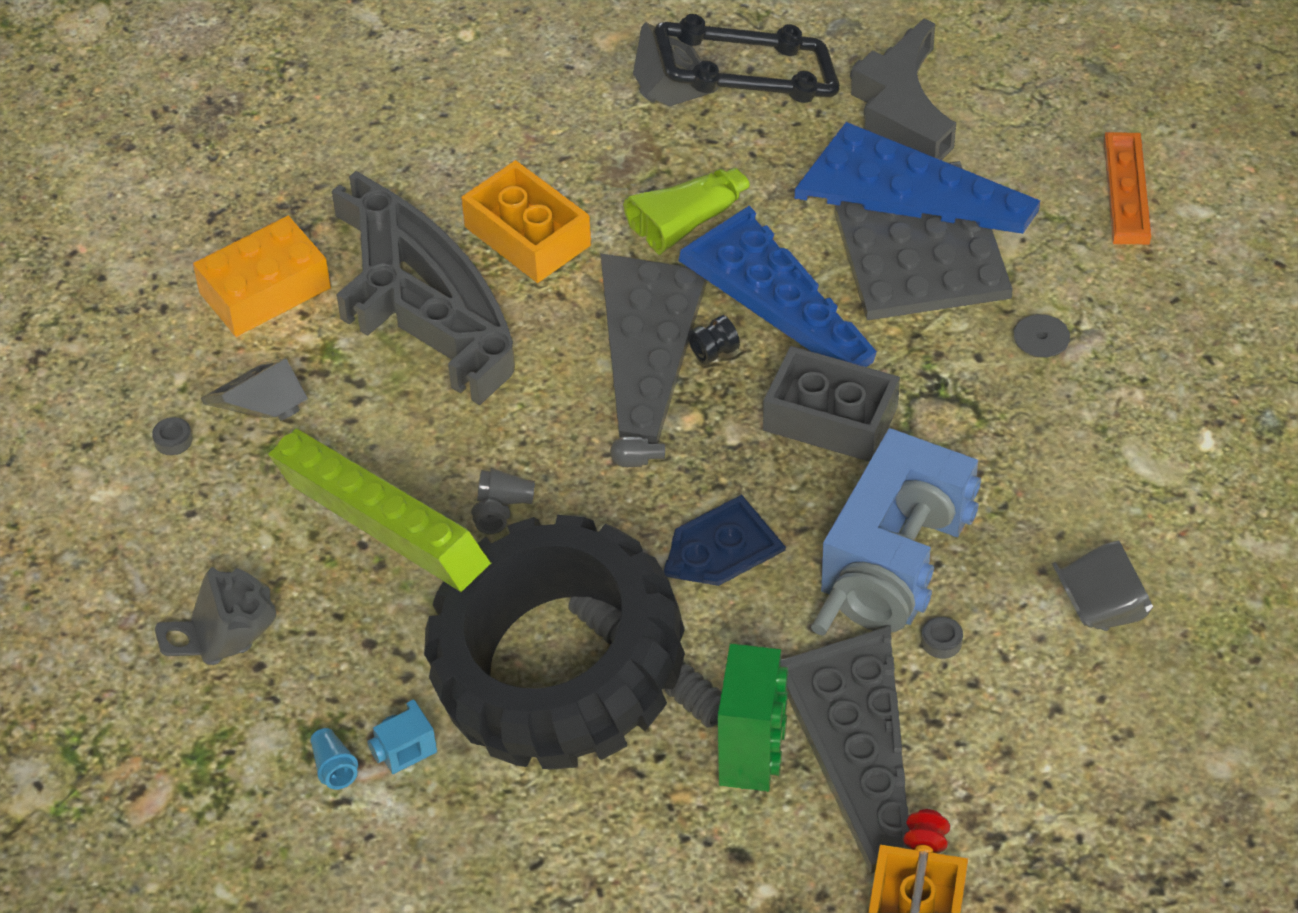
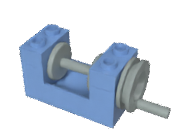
M888 429L823 542L821 592L827 593L829 596L811 626L813 632L821 636L826 635L839 610L853 622L869 630L875 631L891 626V633L904 628L905 624L911 626L918 611L925 612L932 595V590L927 589V586L931 581L934 566L929 564L931 547L914 540L922 526L958 538L964 525H971L979 507V503L974 502V499L981 485V478L977 477V459L897 430Z

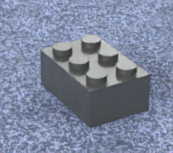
M790 346L763 400V431L870 462L898 408L900 377Z

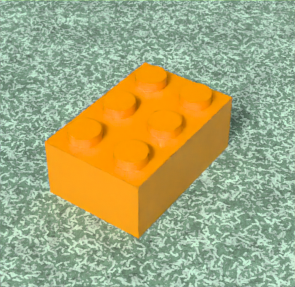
M516 160L461 197L465 228L536 283L545 279L591 246L589 214Z
M289 215L193 263L200 295L235 337L331 288L325 256Z

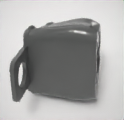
M1119 540L1097 547L1063 569H1059L1056 562L1052 563L1084 626L1108 631L1111 627L1143 620L1153 608L1149 596Z
M211 567L202 581L192 612V621L159 622L156 624L155 634L160 652L165 656L201 655L204 663L216 665L223 658L248 651L252 643L276 618V609L270 599L269 587L241 569L236 568L233 572H220ZM170 631H180L188 637L189 643L184 647L174 646L167 641L166 634Z

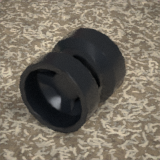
M725 315L711 320L710 325L707 327L698 326L688 333L690 347L696 358L704 365L715 361L718 354L722 352L729 354L740 347L736 328Z

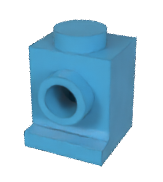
M414 699L406 703L407 711L399 715L389 716L379 725L373 727L374 738L367 741L376 762L381 763L384 761L392 775L437 753L434 729Z

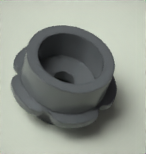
M486 498L473 506L471 514L473 515V522L480 532L496 534L505 529L507 519L510 517V509L507 505H502V502L495 498Z

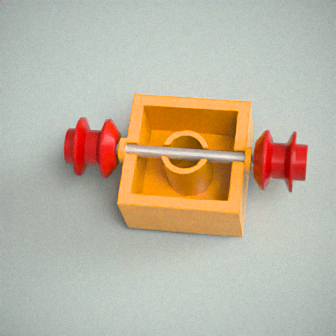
M919 810L909 815L906 821L907 827L910 830L904 835V843L910 849L880 845L868 913H961L968 858L938 854L947 849L948 841L944 835L950 831V823L935 810Z

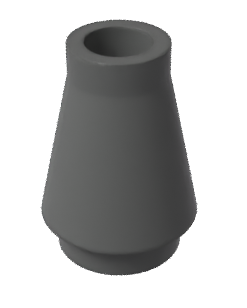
M491 468V471L481 470L477 501L481 502L486 498H495L501 501L502 505L532 504L535 481L526 480Z

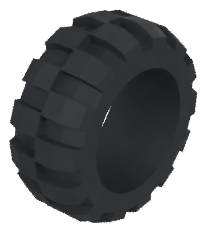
M557 515L556 523L550 525H541L540 521L535 517L507 525L510 532L507 536L493 543L487 537H484L477 543L491 564L462 592L444 581L437 591L432 605L438 615L429 616L425 627L424 656L431 666L429 679L454 725L470 743L485 746L491 757L522 767H528L532 757L538 759L542 769L546 770L578 767L577 757L596 752L598 758L603 760L627 747L624 736L633 728L639 726L644 731L649 728L667 704L662 689H674L679 680L685 656L680 641L685 628L669 580L656 558L644 553L639 541L616 527L605 524L598 532L593 520L586 517ZM568 597H591L592 599L608 603L622 612L617 634L608 650L591 668L574 679L545 688H520L504 684L490 676L495 650L505 632L526 612L543 603Z

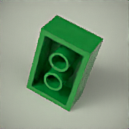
M731 643L729 645L718 711L719 786L769 792L772 775L780 776L782 763L781 743L782 740L785 741L788 700V691H786L788 667L781 666V649Z

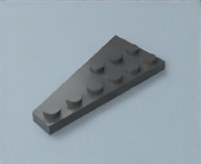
M600 253L619 438L641 436L642 438H647L648 444H658L689 343L688 333L694 327L707 280L685 266Z
M891 626L781 660V666L788 667L786 691H788L789 702L871 874L875 873L880 845L910 849L904 843V835L910 829L906 824L909 814L905 792V773L902 760L898 699L895 687Z

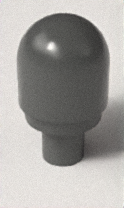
M625 436L613 442L610 455L614 463L620 467H642V465H648V459H665V444H648L647 438Z

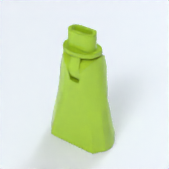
M735 167L728 171L718 169L714 173L706 174L671 187L631 195L624 200V212L629 226L640 237L646 236L648 245L658 255H661L696 227L727 210L739 199L740 192L750 187V183L747 177Z

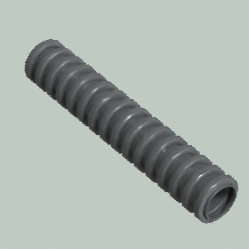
M571 597L568 604L570 612L577 615L582 622H586V625L590 629H594L598 636L603 637L605 642L612 644L620 625L622 612L608 603L592 599L591 597ZM683 660L674 689H665V692L670 697H674L678 704H683V708L687 712H692V715L697 720H701V723L706 728H711L718 724V711L722 692L717 687H713L709 680H704V677L699 672H695V669Z

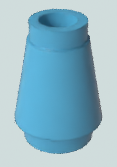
M323 728L316 731L311 736L310 742L319 781L334 790L348 787L357 778V759L334 734L333 730Z

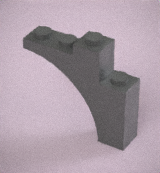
M924 18L914 28L908 29L904 37L894 47L888 48L884 55L872 50L863 60H858L854 64L850 73V78L852 79L851 95L867 103L864 108L865 130L943 160L954 149L956 122L948 118L932 104L924 93L917 74L922 63L934 49L935 23Z

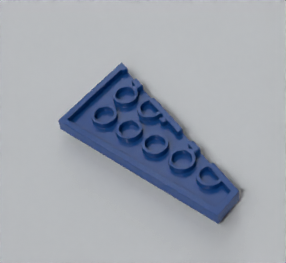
M845 122L797 185L794 199L806 201L808 196L826 198L827 204L839 206L842 201L862 204L865 210L921 218L922 213L942 216L941 221L955 223L956 218L976 221L977 225L982 228L1021 234L1030 225L1040 207V200L848 122Z
M750 205L681 249L679 262L809 351L868 367L874 362L877 353L874 347L852 322L844 321L837 314L838 306L831 298L824 299L817 291L819 284L788 249L780 248L773 240L774 233L767 225L762 227L755 219L756 212Z

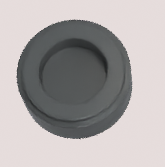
M171 417L163 419L155 425L152 431L156 449L165 455L181 454L192 444L193 437L190 426L181 418Z
M936 617L924 625L921 643L923 649L929 655L935 658L946 659L955 656L961 650L963 630L955 620L947 617Z

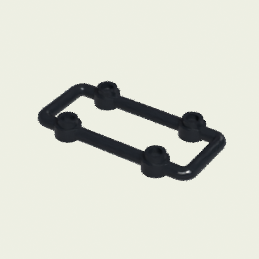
M688 14L685 18H682L680 23L661 22L653 30V36L665 76L674 82L690 84L695 90L702 93H711L715 91L716 87L786 93L798 102L808 103L813 100L814 96L833 97L840 90V84L826 44L817 38L802 36V31L795 25L786 24L777 33L705 26V20L701 16ZM668 36L677 37L681 42L690 46L700 45L703 40L774 47L779 53L786 56H794L799 50L813 51L816 54L825 83H817L816 76L808 71H799L791 80L719 73L718 66L706 60L695 65L693 70L680 69L676 67Z

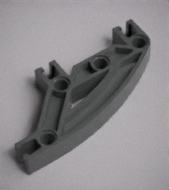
M355 171L349 176L352 195L345 193L346 188L342 185H338L332 190L335 216L361 232L363 272L336 294L340 319L347 324H351L355 321L354 315L357 314L360 332L368 336L392 314L396 313L399 328L451 359L448 363L451 388L462 393L466 389L464 384L469 381L471 400L481 405L512 376L515 370L513 341L506 320L491 289L469 257L437 224L406 200ZM401 262L408 264L427 284L402 270Z

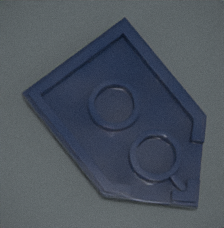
M740 495L676 528L669 557L666 560L663 572L669 578L719 586L786 551V547L744 496Z

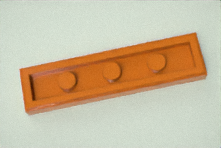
M1105 132L1104 149L1113 244L1150 245L1151 228L1141 133Z

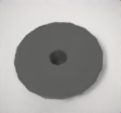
M1036 314L1025 317L1018 322L1014 329V340L1017 346L1026 354L1048 358L1066 350L1070 343V332L1067 326L1058 318Z

